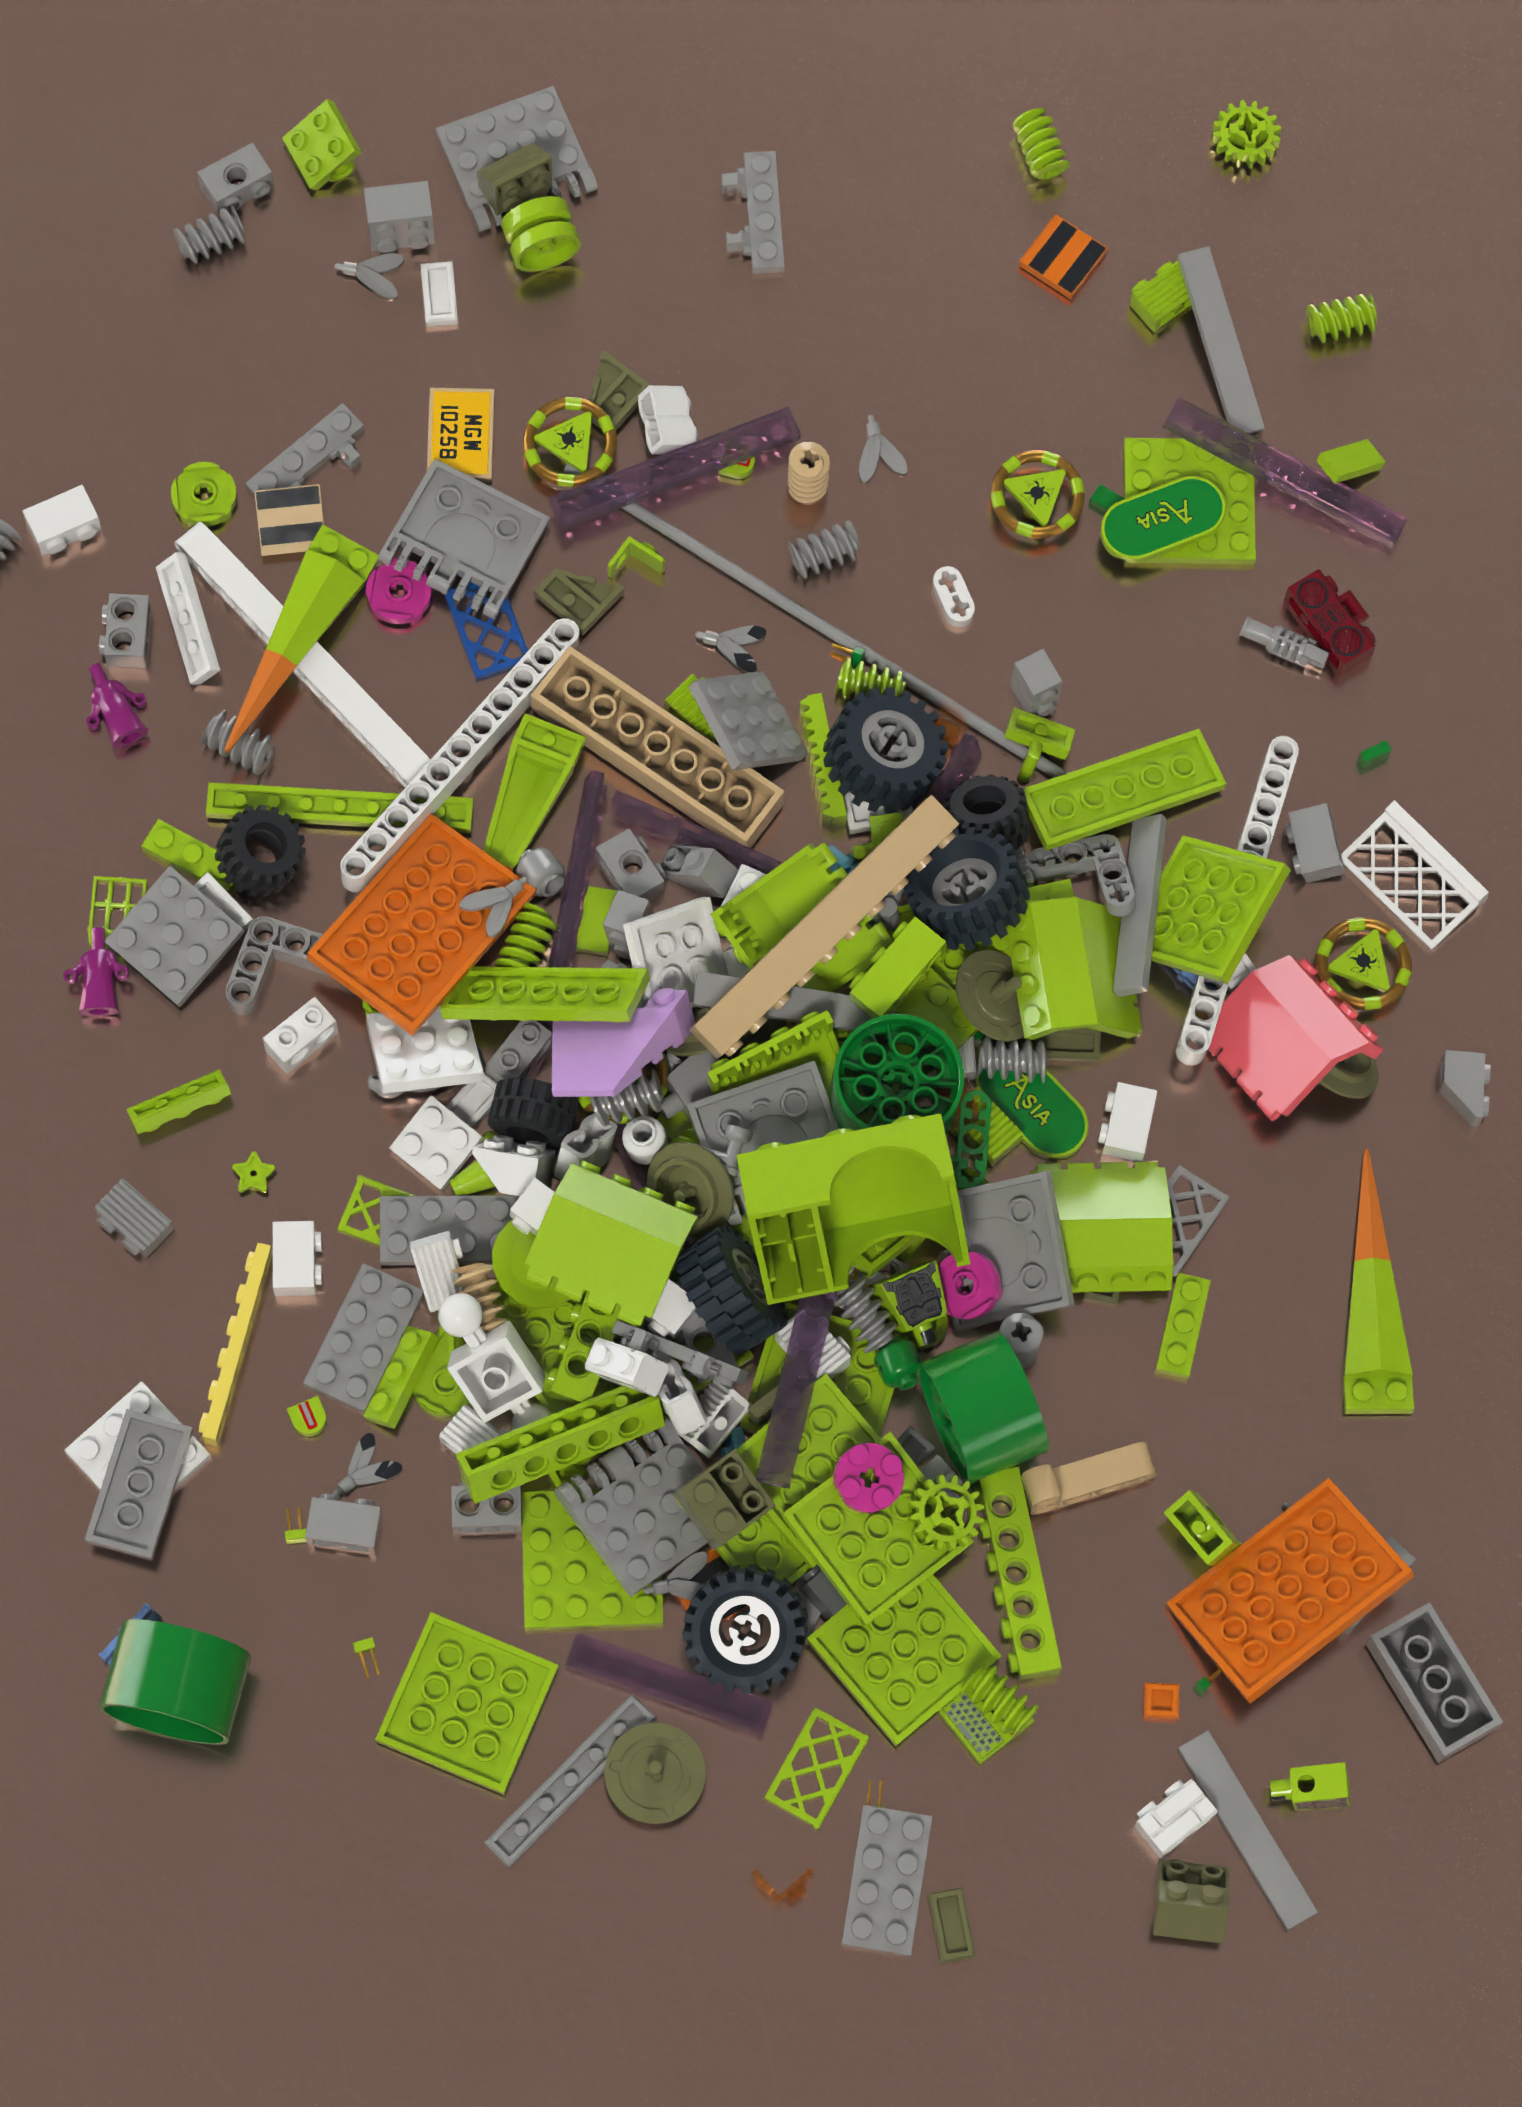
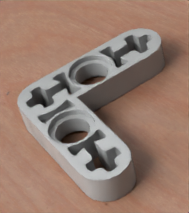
M1102 834L1083 838L1045 851L1044 847L1037 848L1028 853L1026 857L1035 881H1048L1095 870L1106 909L1110 914L1117 917L1126 916L1133 912L1136 907L1134 889L1118 838L1113 835ZM1102 849H1108L1109 852L1104 853ZM1091 851L1092 857H1088V852ZM1074 853L1082 856L1076 862L1065 860L1066 856ZM1059 858V864L1055 863V859ZM1038 863H1043L1044 866L1039 867ZM1110 871H1118L1122 874L1119 878L1113 880L1104 877ZM1121 890L1123 902H1118L1115 892Z

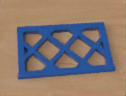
M470 583L465 595L473 600L480 586ZM456 588L449 590L447 595L444 594L476 680L512 669L528 652L508 596L500 611L506 613L511 624L509 632L493 626L492 624L495 619L489 617L486 623L470 616L473 611L471 608L472 600L465 613L457 610L453 600ZM485 598L483 603L486 604L489 598ZM467 621L484 628L476 643L470 641L464 629ZM489 631L505 638L498 653L481 646ZM510 641L518 643L523 656L515 659L504 656ZM478 651L495 658L491 667L479 669L475 658Z

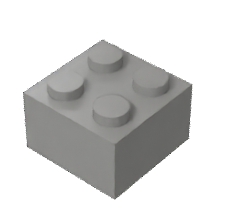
M428 181L364 188L371 251L389 253L397 248L411 247L413 249H422L428 245L435 244Z

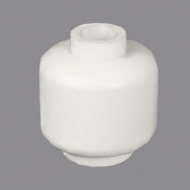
M650 1116L635 1117L627 1123L623 1130L622 1141L626 1153L631 1160L638 1164L649 1165L655 1155L668 1144L664 1127L658 1120Z

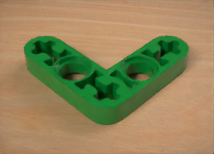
M979 1090L970 1091L962 1098L957 1155L950 1156L956 1186L960 1188L979 1186L986 1176L991 1100L987 1094ZM974 1095L980 1096V1101L986 1103L985 1109L979 1110L978 1120L985 1119V1127L977 1124L964 1125L965 1117L972 1120V1109L966 1108L967 1101H972ZM970 1129H976L983 1135V1143L977 1149H970L964 1144V1134ZM962 1151L969 1154L983 1153L982 1161L975 1159L974 1167L976 1170H980L981 1174L980 1177H974L973 1183H968L966 1176L961 1175V1169L968 1167V1158L961 1159Z

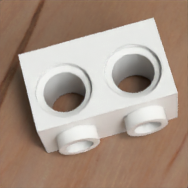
M313 997L263 1037L265 1050L280 1068L288 1074L338 1034L337 1022L317 998Z

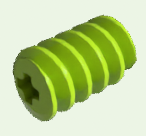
M1044 108L1029 110L1019 115L1013 122V130L1017 133L1018 142L1022 144L1021 150L1026 155L1025 161L1030 166V174L1039 180L1054 178L1070 168V162L1062 160L1066 156L1065 150L1058 149L1062 145V141L1059 138H1054L1058 131L1055 127H1050L1053 124V118L1051 116H1044L1046 113Z
M1370 293L1367 299L1363 294L1356 296L1355 301L1351 297H1346L1343 299L1342 304L1336 299L1331 301L1330 307L1326 302L1319 303L1318 309L1313 304L1307 305L1306 308L1309 333L1312 338L1318 336L1322 344L1326 343L1327 333H1330L1333 340L1337 341L1339 331L1341 330L1346 338L1351 337V328H1355L1358 335L1361 336L1363 335L1365 325L1368 326L1371 333H1375L1377 314L1375 303Z
M848 657L842 665L835 696L842 689L843 699L848 700L853 692H855V696L861 692L866 696L868 691L873 688H878L880 695H882L886 687L895 688V696L900 697L903 691H905L907 681L903 682L902 671H898L893 679L890 678V671L887 667L881 675H877V665L875 664L871 666L868 672H865L864 661H860L854 669L852 668L851 658Z
M525 903L523 912H519L516 916L517 923L513 924L510 928L512 935H508L505 939L507 947L500 949L499 956L501 958L494 961L496 967H530V963L541 964L542 961L535 955V952L546 953L547 948L540 942L541 940L550 942L553 939L546 932V929L557 930L558 925L551 920L552 917L548 912L531 903Z
M984 1664L966 1682L960 1693L966 1695L974 1691L970 1700L971 1703L974 1705L984 1701L981 1713L987 1714L994 1710L991 1722L996 1724L1004 1720L1001 1732L1004 1734L1014 1729L1013 1738L1033 1718L1039 1705L1035 1704L1026 1708L1025 1704L1029 1696L1025 1694L1016 1698L1015 1694L1019 1686L1014 1685L1006 1689L1004 1686L1008 1676L1004 1675L996 1679L994 1676L998 1667L995 1665L986 1670Z

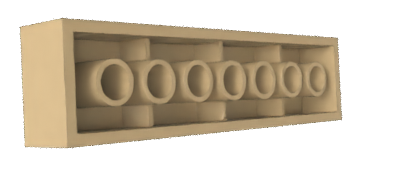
M570 645L530 695L531 710L554 725L585 736L586 743L584 746L745 855L784 805L785 791L752 768L733 771L721 747Z

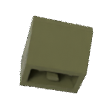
M532 142L477 171L478 187L497 216L504 212L508 213L511 209L532 197H542L553 187L551 156Z
M735 1449L673 1493L676 1500L713 1550L723 1546L776 1506Z
M1159 1859L1153 1912V1935L1223 1944L1229 1915V1867H1221L1216 1864L1189 1863L1178 1859Z

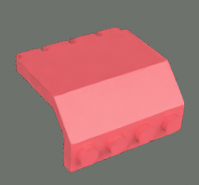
M1291 955L1252 971L1222 1004L1211 1044L1208 1048L1213 1056H1217V1060L1233 1078H1237L1236 1082L1254 1101L1257 1100V1106L1271 1121L1276 1120L1281 1114L1288 1116L1338 1062L1358 1053L1376 1059L1384 1051L1376 1041L1379 1038L1377 1033L1367 1024L1361 1025L1357 1021L1356 1017L1359 1015L1357 1011L1345 1001L1341 1003L1335 998L1339 993L1336 988L1326 980L1319 981L1316 976L1319 971L1315 965L1306 958L1299 960Z

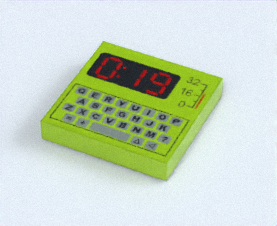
M995 1674L994 1677L996 1679L1000 1678L997 1674ZM974 1691L966 1695H962L959 1692L939 1709L937 1713L979 1765L983 1764L1035 1722L1032 1718L1012 1738L1014 1729L1004 1734L1001 1732L1004 1720L996 1724L991 1722L994 1710L987 1714L981 1713L984 1701L974 1705L971 1703L970 1700Z

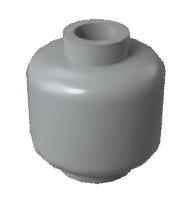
M540 847L529 849L520 856L516 875L520 878H527V883L536 889L535 896L549 897L556 894L562 888L565 868L549 849Z

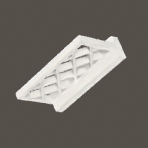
M1395 800L1341 854L1343 865L1431 951L1477 907L1479 908L1488 899L1489 891ZM1384 823L1395 833V844H1375V832ZM1371 837V844H1364ZM1398 837L1406 844H1398ZM1356 850H1371V867H1356L1348 858ZM1375 850H1395V867H1375ZM1398 850H1413L1418 855V867H1398ZM1422 860H1423L1429 867H1422ZM1363 873H1371V880ZM1375 873H1395L1394 890H1380L1375 885ZM1398 873H1418V890H1398ZM1422 873H1436L1442 878V890H1422ZM1445 882H1446L1453 890H1445ZM1387 896H1394V903ZM1398 896H1418V913H1403L1398 908ZM1422 896H1442V913H1422ZM1445 896H1460L1468 906L1460 913H1445ZM1410 919H1418V926ZM1422 919H1442V931L1431 940L1422 931ZM1445 919H1453V920L1445 927Z

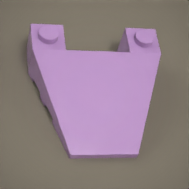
M671 988L656 990L644 1008H636L630 1022L553 1021V1097L616 1096L643 1075L641 1068L650 1061L653 1064L663 1059L662 1052L672 1045L674 1048H677L684 1043L691 1033L689 1029L695 1024L687 990H673Z

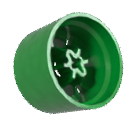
M888 1014L863 1023L842 1044L833 1070L829 1089V1102L839 1129L856 1131L891 1124L896 1119L886 1118L882 1111L885 1108L893 1107L899 1111L900 1117L911 1114L925 1117L941 1113L945 1134L947 1135L953 1124L963 1092L964 1069L962 1060L956 1046L948 1035L933 1023L920 1017L907 1014ZM888 1043L889 1052H886L880 1044ZM900 1043L910 1045L913 1052L903 1055L896 1050L895 1046ZM921 1050L927 1053L921 1059L917 1057ZM868 1053H874L879 1056L881 1062L876 1065H870L865 1062L863 1056ZM925 1065H932L937 1068L939 1074L935 1077H929L922 1072L921 1068ZM846 1068L864 1074L857 1078L843 1077ZM894 1069H902L906 1072H895ZM893 1083L900 1084L898 1094L892 1093ZM861 1085H866L873 1090L874 1095L863 1097L858 1094L857 1088ZM932 1088L949 1089V1098L938 1095ZM926 1097L932 1102L933 1106L929 1109H921L916 1105L915 1100ZM870 1107H873L876 1113L869 1124L866 1125L858 1117Z
M995 1331L917 1364L919 1382L931 1418L955 1470L964 1483L966 1481H969L970 1484L1049 1451L1046 1428L1032 1388L1014 1350L1000 1331Z
M125 1620L121 1626L100 1700L99 1710L119 1722L158 1735L201 1744H227L252 1656L247 1650L234 1643L194 1629L151 1620Z

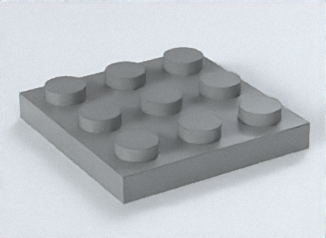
M764 671L698 679L689 686L695 701L733 771L801 761L808 754Z
M169 866L104 942L176 1005L181 1007L246 931L179 872Z

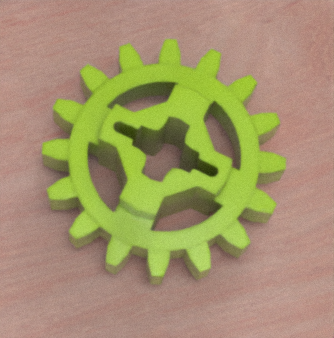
M1241 100L1239 108L1230 103L1228 104L1227 113L1224 111L1219 112L1218 121H1214L1212 143H1218L1216 147L1217 154L1226 153L1224 159L1226 163L1234 159L1236 160L1237 168L1241 166L1242 162H1247L1248 168L1252 169L1254 161L1257 160L1259 164L1264 165L1266 156L1274 157L1275 148H1279L1281 140L1278 137L1281 133V126L1275 125L1277 121L1276 115H1267L1268 106L1260 110L1257 109V101H1253L1251 107H1248L1245 101Z
M939 1475L936 1477V1485L931 1479L923 1482L926 1491L920 1488L916 1489L913 1493L919 1500L911 1501L908 1504L910 1508L915 1510V1514L909 1516L908 1521H916L918 1524L912 1531L913 1534L922 1532L925 1535L922 1540L924 1545L931 1540L935 1541L934 1550L937 1551L943 1547L944 1543H946L948 1551L956 1549V1541L962 1547L969 1544L966 1535L973 1538L976 1537L979 1533L973 1526L984 1522V1519L977 1516V1512L984 1509V1505L975 1504L974 1501L980 1495L979 1492L970 1494L967 1491L970 1482L966 1481L962 1485H958V1476L956 1475L950 1477L948 1482H946L944 1475ZM942 1490L954 1492L959 1496V1498L957 1499L947 1496L946 1492H942ZM928 1502L930 1510L928 1517L925 1518V1505ZM949 1507L952 1513L943 1519L940 1512ZM965 1508H967L966 1524L962 1520ZM933 1528L944 1529L947 1535L950 1534V1536L941 1535L935 1532Z

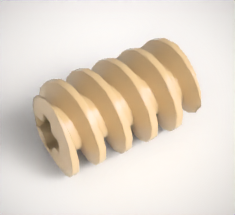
M802 442L796 445L789 455L788 491L797 502L813 504L821 500L827 492L830 459L827 451L820 444Z
M477 1263L451 1270L452 1273L462 1274V1276L454 1281L455 1286L465 1287L459 1293L471 1295L479 1302L483 1314L480 1327L484 1333L507 1322V1318L496 1317V1314L504 1309V1305L493 1304V1300L501 1296V1292L490 1290V1287L498 1282L497 1279L487 1277L486 1275L493 1270V1265Z

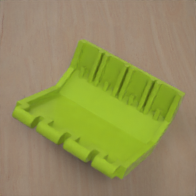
M825 842L816 848L812 843L808 844L756 883L710 914L714 919L713 924L718 933L727 937L733 946L735 957L742 964H746L749 970L848 875L842 866L834 872L829 868L838 860ZM867 914L858 922L862 929L849 941L843 937L835 945L839 951L826 964H823L821 961L811 968L815 974L801 988L834 992L861 971L873 964L871 959L882 946L886 948L894 939L881 921L871 927L868 922L873 918H870Z
M1079 897L1027 902L1028 908L1026 913H1017L1020 919L1019 924L1015 928L1011 925L1006 927L1014 977H1018L1022 982L1021 988L1016 990L1024 1038L1034 1040L1059 1030L1090 1028L1127 1039L1138 1036L1143 1029L1139 1008L1134 1007V1004L1138 1003L1137 994L1118 997L1113 992L1121 917L1110 914L1105 905Z
M828 1010L820 1014L817 1011L809 1013L800 1020L801 1024L790 1030L788 1027H783L770 1035L771 1039L761 1045L758 1042L752 1043L740 1051V1056L730 1061L728 1058H724L714 1063L710 1067L711 1071L707 1072V1082L712 1094L715 1095L815 1060L829 1099L831 1079L840 1047L833 1032L834 1021ZM846 1068L843 1077L856 1078L852 1070ZM861 1086L857 1088L858 1094L867 1097ZM870 1107L858 1119L868 1125L876 1112L873 1110V1107Z
M582 1160L580 1166L571 1163L551 1199L524 1264L530 1266L526 1280L548 1289L553 1278H559L554 1292L580 1302L585 1290L590 1292L586 1302L587 1306L612 1316L616 1305H622L618 1319L640 1328L645 1316L653 1317L681 1249L691 1230H696L700 1217L693 1215L695 1208L676 1200L675 1205L672 1206L663 1202L662 1198L664 1195L645 1187L643 1193L630 1188L633 1181L617 1174H613L612 1179L599 1175L601 1168Z
M1158 1161L1134 1162L1133 1168H1128V1162H1100V1169L1094 1168V1162L1067 1163L1066 1169H1061L1060 1163H1036V1170H1031L1030 1174L1050 1171L1052 1174L1072 1293L1172 1290V1213L1165 1167H1158Z

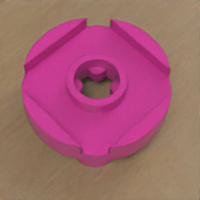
M394 559L390 566L385 564L370 574L366 584L367 601L373 615L385 622L392 624L417 622L428 609L432 599V588L426 585L428 576L424 573L421 580L417 581L413 579V572L417 563L409 560L406 568L400 572L394 569L398 560ZM397 585H403L404 591L408 593L401 598H395L394 594L390 593V590H396Z
M969 1252L971 1264L957 1267L953 1256L949 1255L938 1266L947 1314L959 1319L971 1320L985 1316L993 1309L996 1302L1001 1299L1003 1293L1000 1275L996 1266L982 1253ZM964 1277L968 1280H973L974 1285L971 1293L968 1291L962 1292L960 1289L964 1285Z
M863 1443L850 1448L838 1459L833 1472V1484L835 1490L837 1489L839 1496L842 1498V1502L848 1508L866 1514L889 1507L899 1497L904 1483L900 1458L894 1455L888 1448L876 1443ZM868 1469L873 1470L874 1476L877 1477V1483H871L870 1487L864 1486L865 1480L860 1478V1473H866Z

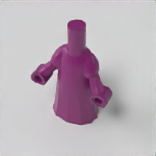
M100 663L91 665L88 670L96 686L91 694L92 710L90 716L86 719L89 730L94 731L101 727L99 719L101 711L111 737L112 747L123 748L142 739L148 734L149 729L140 720L127 699L134 703L136 709H142L147 706L145 695L131 692L126 689L122 682L108 680Z
M95 927L91 929L92 949L80 957L79 964L72 969L66 970L63 974L67 984H76L79 981L78 976L84 973L81 1004L78 1013L90 1017L114 1015L119 1011L115 997L112 971L115 972L119 981H127L130 978L128 969L117 962L118 960L112 951L105 948V929Z

